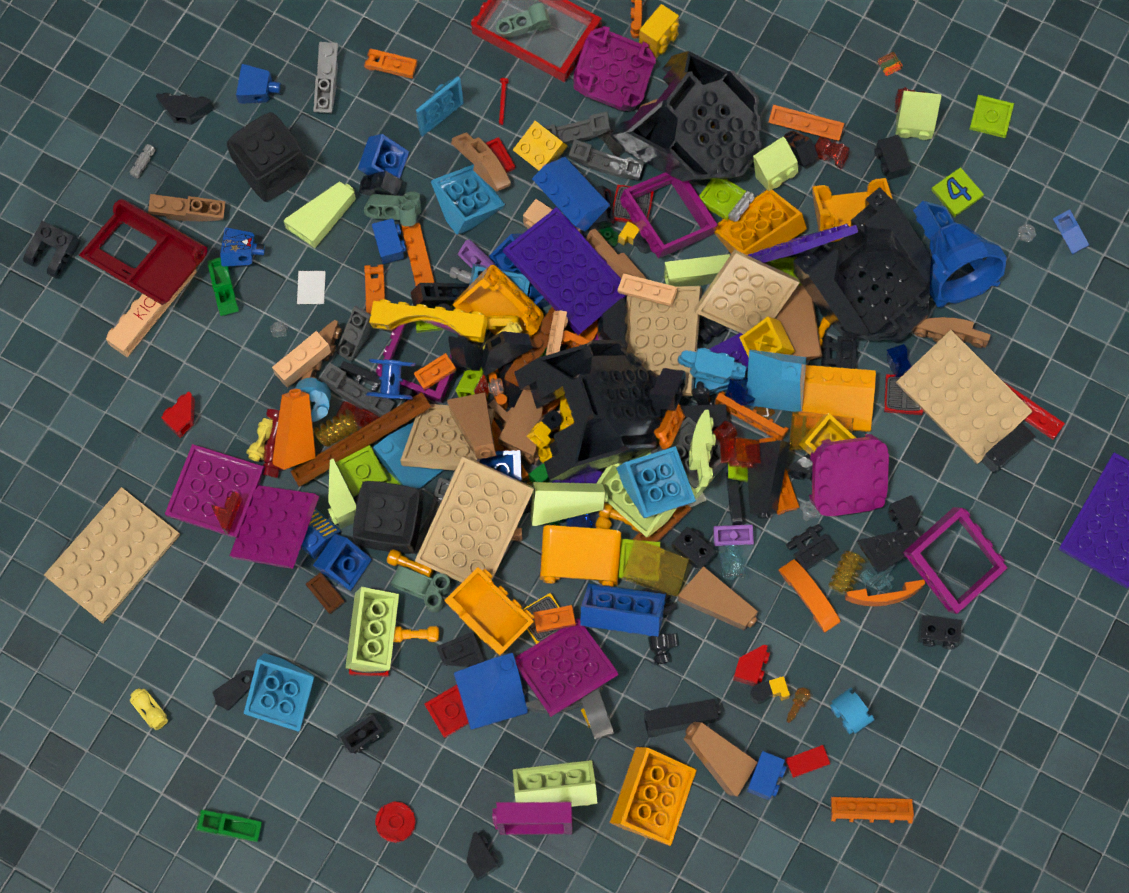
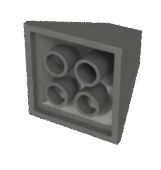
M687 417L682 422L669 448L676 446L690 486L695 489L699 486L697 470H689V450L697 423ZM717 439L710 451V462H708L709 467H712V478L728 464V448ZM658 444L651 450V454L665 449H661L660 444Z

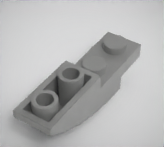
M319 42L313 112L332 113L338 71V43Z

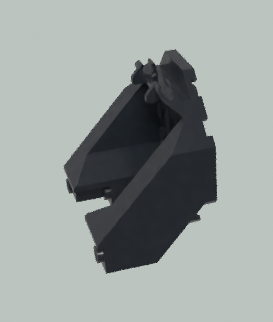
M690 51L672 55L662 68L667 73L663 80L669 86L655 103L641 106L631 120L621 122L611 134V137L622 147L621 149L624 152L682 182L742 177L754 161L753 156L762 150V142H760L759 136L761 123L757 110V104H759L758 95L735 71H728ZM721 108L725 110L724 115L721 114ZM698 109L702 111L701 116L698 115ZM711 122L715 125L713 129L710 126ZM701 135L704 137V142L700 141ZM723 135L727 136L726 141L723 140Z
M879 187L865 199V208L851 219V226H857V233L843 237L829 250L823 245L813 253L808 249L793 261L794 274L820 310V314L846 340L865 339L869 341L892 340L900 342L928 318L931 256L896 201L891 199ZM864 272L866 276L860 278L859 273ZM891 273L893 277L887 279L885 275ZM877 285L879 289L877 291H873L871 289L872 286ZM862 297L865 299V301L863 303H859L857 301L858 298ZM889 298L892 300V302L890 304H886L884 300Z
M592 340L587 344L539 357L514 372L519 389L531 390L537 409L544 407L565 394L574 420V424L554 434L555 441L549 444L552 458L544 462L549 480L560 479L562 481L634 459L656 446L657 441L655 440L654 431L660 427L663 416L667 412L665 409L653 408L652 400L649 397L651 388H654L656 384V374L651 370L647 371L642 366V361L632 352L629 354L623 349L624 344L619 340Z

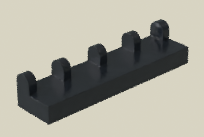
M343 360L340 366L341 370L346 372L347 375L356 378L355 382L360 384L363 381L372 385L371 392H376L378 388H381L380 376ZM400 385L399 394L414 396L412 390Z

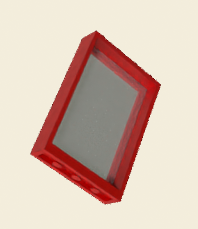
M488 0L482 4L478 16L473 17L471 26L472 34L566 82L578 63L586 38L591 31L602 27V18L568 0ZM543 3L544 7L547 8L552 25L547 30H534L510 39L502 38L496 30V24L500 19L526 11L531 5ZM521 20L519 26H524L527 20ZM505 25L502 28V32H507L509 25Z

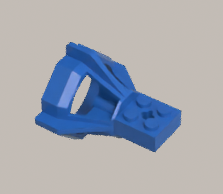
M922 201L913 210L917 216L916 220L925 230L924 234L930 239L929 247L932 255L930 295L937 307L942 308L948 302L957 304L983 294L991 286L997 287L1001 284L999 279L1004 275L1007 257L1000 246L986 240L966 225L954 222L945 206ZM967 263H970L975 269L964 277L946 281L952 273Z

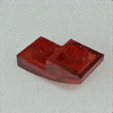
M346 401L342 402L335 419L359 430L380 418L364 408L360 409Z

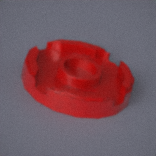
M391 802L380 808L376 815L375 825L377 832L388 842L398 843L405 841L415 829L414 813L404 803Z

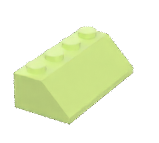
M624 462L608 466L596 483L603 484L604 491L608 493L607 502L646 537L651 536L670 519L677 508L643 518L623 487L617 467Z
M361 587L355 592L346 660L347 669L364 672L390 670L399 594Z
M592 760L513 769L516 802H571L572 806L597 804Z

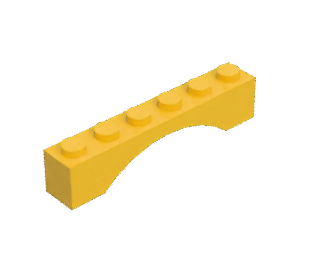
M383 299L380 302L373 301L369 321L373 328L391 331L409 322L433 321L452 328L461 336L468 338V341L484 343L488 322L485 315L481 312L473 311L471 314L465 313L460 309L448 311L443 307H435L433 309L422 304L410 306L405 302L394 304Z

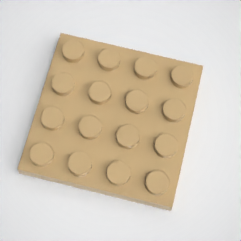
M734 249L694 310L695 313L744 334L767 316L775 318L798 286L799 280Z
M430 404L431 408L416 416L400 460L402 466L455 471L463 455L477 462L480 461V459H476L453 420L449 406ZM489 409L492 425L495 412L494 409Z

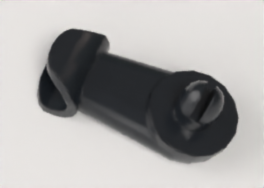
M698 381L696 388L692 390V396L696 404L712 405L709 389L704 388L703 383Z

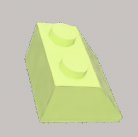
M784 137L753 156L756 179L768 191L779 187L784 181L793 178L798 173V161Z

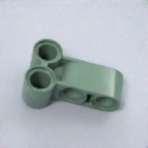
M543 3L531 5L526 11L500 19L496 24V30L502 38L510 39L534 30L544 31L552 25L547 8L544 7ZM521 20H527L524 26H519ZM509 25V30L502 32L503 26Z
M407 192L404 196L373 194L369 197L364 207V213L370 218H393L394 220H400V224L403 226H413L417 223L416 216L421 213L420 194L417 192Z
M398 566L390 583L396 589L423 599L426 608L432 613L441 611L443 608L441 595H446L451 590L450 580L445 574H437L432 579L402 566ZM440 581L447 582L443 588H438L437 584ZM436 598L439 600L438 603L434 606L429 605V601Z

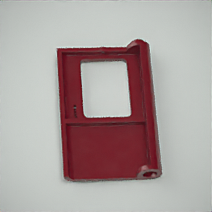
M120 199L113 205V216L78 256L155 302L164 305L203 261L207 254V247L130 202ZM122 223L157 242L142 262L134 269L100 249Z

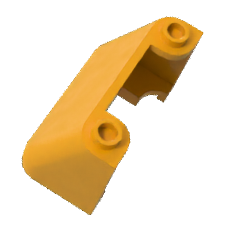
M886 178L872 180L867 186V192L832 196L828 186H812L818 231L847 223L850 227L851 219L865 208V199L879 187L893 199Z
M490 265L453 303L455 309L463 310L465 313L476 311L483 313L485 316H519V325L523 330L522 333L529 334L530 336L538 331L544 317L541 309L495 265ZM497 326L496 329L489 330L496 335L504 329V326Z
M544 526L540 580H543L544 583L553 584L559 578L598 580L603 586H618L621 532L610 529Z

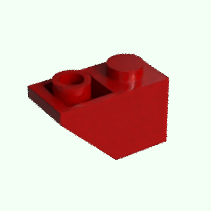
M187 392L181 395L177 403L172 408H167L161 417L163 422L179 438L194 426L195 399L192 394Z
M762 645L739 657L733 680L750 686H755L757 682H762L765 671H762L761 668L763 663L767 664L770 652H766L768 646Z

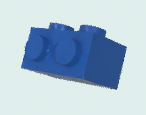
M393 218L373 223L372 228L382 264L404 259L403 252L406 251L404 241H400L398 235H401L399 224L395 225Z
M762 751L747 792L770 800L771 796L776 797L780 786L776 784L778 777L783 778L786 766H783L785 760Z

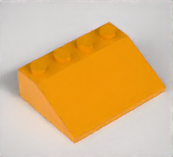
M766 190L754 198L736 222L730 219L728 221L723 219L717 223L718 226L714 234L731 254L735 249L748 255L792 240L807 228L803 214L775 191Z
M806 365L802 412H795L794 426L813 427L823 415L831 414L847 430L871 432L876 371Z
M636 747L610 823L629 832L671 846L696 769L650 748Z

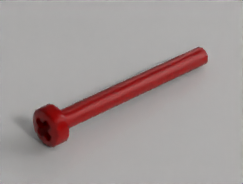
M507 78L500 79L502 87L499 125H503L506 84L509 83Z

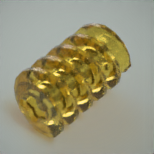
M345 410V414L339 413V418L333 416V422L330 419L326 420L327 426L321 423L320 428L314 427V433L321 444L329 447L332 443H337L338 440H342L345 436L347 437L357 431V421L350 410Z
M844 551L845 554L840 556L841 561L837 563L838 567L835 568V574L831 577L832 581L828 584L832 590L846 595L847 591L854 590L850 584L857 583L853 577H859L860 575L856 570L863 569L858 564L866 562L859 555L850 551Z

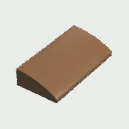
M797 286L775 319L781 322L795 352L791 355L807 357V361L822 357L814 302L803 286Z

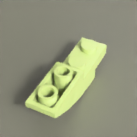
M704 410L700 416L689 450V470H697L699 487H707L709 479H712L713 476L712 467H709L708 462H710V451L712 446L715 445L716 438L715 434H712L713 418L709 416V410Z

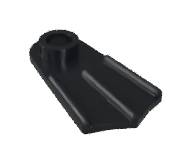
M247 670L242 671L214 690L212 693L216 705L228 711L249 690L253 673ZM248 676L249 682L243 683V678Z

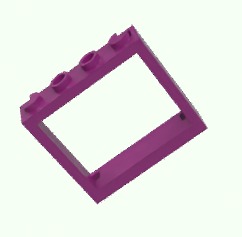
M667 173L625 189L620 198L621 205L628 211L632 222L637 225L641 236L646 239L651 251L656 254L658 259L713 235L718 226L690 182H682ZM672 184L701 229L664 245L634 199Z
M423 321L425 323L434 325L436 327L460 335L452 328L444 324L433 321ZM407 323L397 327V329H393L390 337L392 341L389 346H386L383 356H385L384 360H392ZM378 364L376 373L380 377L382 376V364ZM454 373L439 381L436 391L431 389L424 391L422 386L404 379L403 382L400 381V385L412 390L415 394L422 392L426 398L442 403Z
M953 507L903 552L946 610L954 614H958L1007 569L1003 557L993 550V544L987 538H984L981 534V528L971 521L969 512L959 507ZM958 519L994 567L961 597L955 600L920 553Z
M497 802V808H493L495 829L499 830L500 835L572 834V803Z

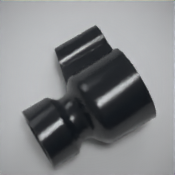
M701 316L700 321L704 325V329L701 328L698 331V338L706 344L711 340V336H718L726 326Z
M659 634V636L648 637L650 651L655 654L653 657L654 665L669 663L670 659L666 651L678 646L677 635Z

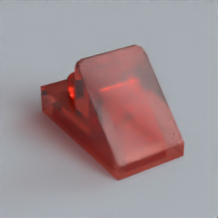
M233 491L231 496H228L224 506L226 509L211 505L226 534H229L242 502L241 495Z

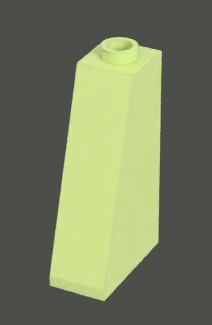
M338 182L284 220L286 229L313 248H316L356 200L354 189L348 184L344 185Z
M730 254L665 262V283L675 287L711 284L730 257Z
M533 482L534 490L532 492L530 515L532 526L603 510L604 502L607 503L608 493L604 491L603 484Z

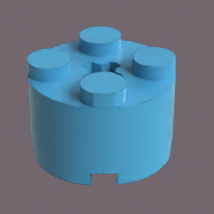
M305 378L299 381L294 389H300L309 394L312 422L322 419L328 413L331 400V391L328 385L318 381L316 378Z
M851 687L831 701L830 707L837 718L841 716L843 727L849 734L852 732L856 734L874 721L873 716H869L867 713L869 710L856 692L853 693Z

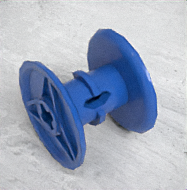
M368 359L370 363L382 364V376L379 377V380H381L380 393L367 392L366 396L413 399L411 395L399 394L400 381L403 382V379H401L402 366L413 367L416 363L400 362L399 360Z

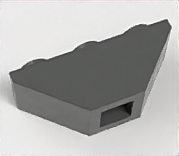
M354 306L336 350L337 354L350 362L355 359L368 341L373 329L369 323L371 314L358 306Z

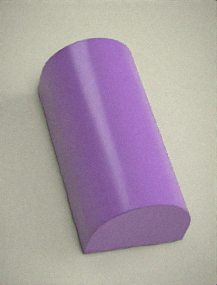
M466 240L457 254L471 268L473 264L496 266L471 240Z
M753 525L714 526V546L754 544Z

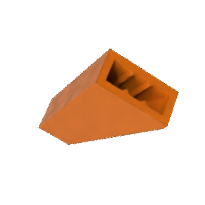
M292 389L289 393L283 394L281 398L273 465L283 470L316 458L309 394L300 389Z

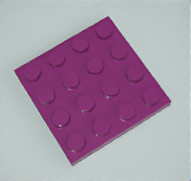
M192 444L166 509L165 516L238 538L240 527L243 525L246 517V511L253 499V492L259 485L265 468L258 464Z
M257 485L253 492L251 504L246 511L243 525L240 527V533L238 538L235 539L229 556L233 559L293 569L319 496L314 493Z
M579 618L575 620L576 626L558 630L514 658L518 671L550 717L618 675L615 667L584 626H580Z

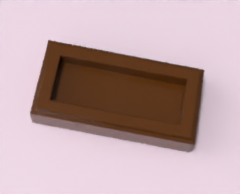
M321 572L305 584L329 615L345 603Z

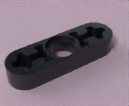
M726 472L732 526L742 525L738 480L728 478V472Z

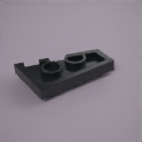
M918 526L860 539L856 542L877 574L906 557L903 552L923 534Z

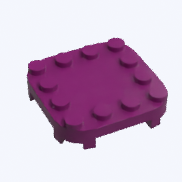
M603 26L602 28L595 29L590 32L583 44L574 72V89L586 97L618 110L631 112L645 97V90L652 68L655 65L656 57H654L653 52L648 47L649 44L644 41L640 44L609 31L610 27Z
M865 434V437L839 441L826 439L822 441V444L817 447L814 453L811 452L810 460L813 462L812 494L809 495V498L821 515L838 516L867 512L884 506L888 491L889 453L886 444L872 434Z

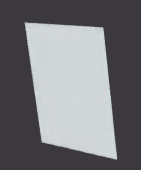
M298 271L297 304H324L325 271Z

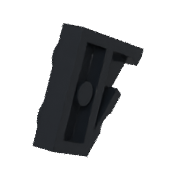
M473 632L436 646L443 665L471 667L484 662Z

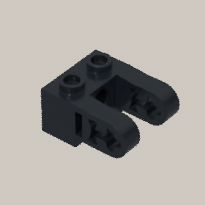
M42 220L24 254L23 262L30 266H35L47 244L53 246L57 250L47 268V274L57 279L62 274L70 257H73L81 240Z

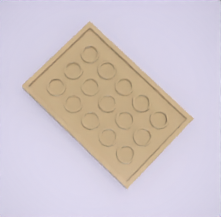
M701 286L677 287L678 290L672 307L627 295V315L625 317L627 332L625 340L628 342L626 351L629 354L632 352L642 361V366L647 371L651 370L654 372L656 377L660 375L663 368L685 371L687 387L682 396H692L694 377L690 373V368L681 366L677 359L685 350L693 352L697 350L700 315L695 313L694 308L702 298Z
M952 330L896 381V384L976 464L982 460L984 455L995 444L1013 431L1032 412Z
M463 455L415 561L459 582H463L477 567L481 570L485 568L494 577L534 487Z
M121 487L48 569L44 576L101 623H104L177 540L180 534Z

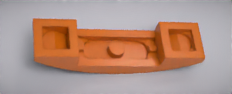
M795 559L778 570L788 585L793 587L813 614L814 620L824 633L841 622L822 591Z
M925 581L905 582L902 587L903 591L868 596L866 589L849 591L845 595V600L863 606L891 605L916 594L923 588Z

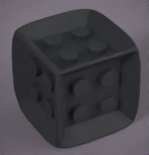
M273 112L266 113L250 122L227 141L230 156L241 175L253 191L265 202L276 198L293 187L309 172L307 158L300 145L285 124Z
M363 481L354 517L353 542L356 545L374 550L390 552L395 549L400 551L401 554H414L422 518L423 492L399 484Z

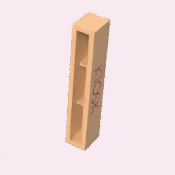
M196 269L166 304L161 305L144 294L138 300L136 299L132 303L131 309L121 316L117 326L108 332L106 338L108 344L128 357L197 273Z

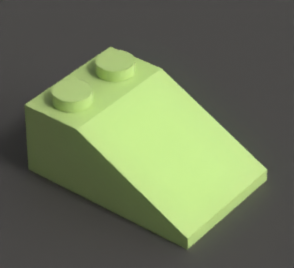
M904 91L896 117L895 135L899 134L902 138L932 139L941 94Z
M331 459L328 498L331 508L328 509L334 525L339 524L342 529L354 523L356 504L334 459Z

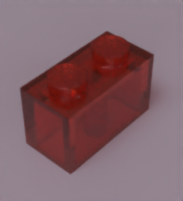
M739 437L720 440L721 463L729 464V467L741 466V468H753V464L761 463L759 440Z

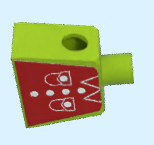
M480 367L479 371H465L456 388L458 397L485 392L488 399L490 391L482 367Z

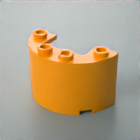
M477 567L444 601L478 637L501 656L534 622L533 619L535 617L527 609L523 611L521 609L522 606L515 599L511 601L507 597L508 592L502 586L497 588L491 580L493 576L485 568L481 570Z

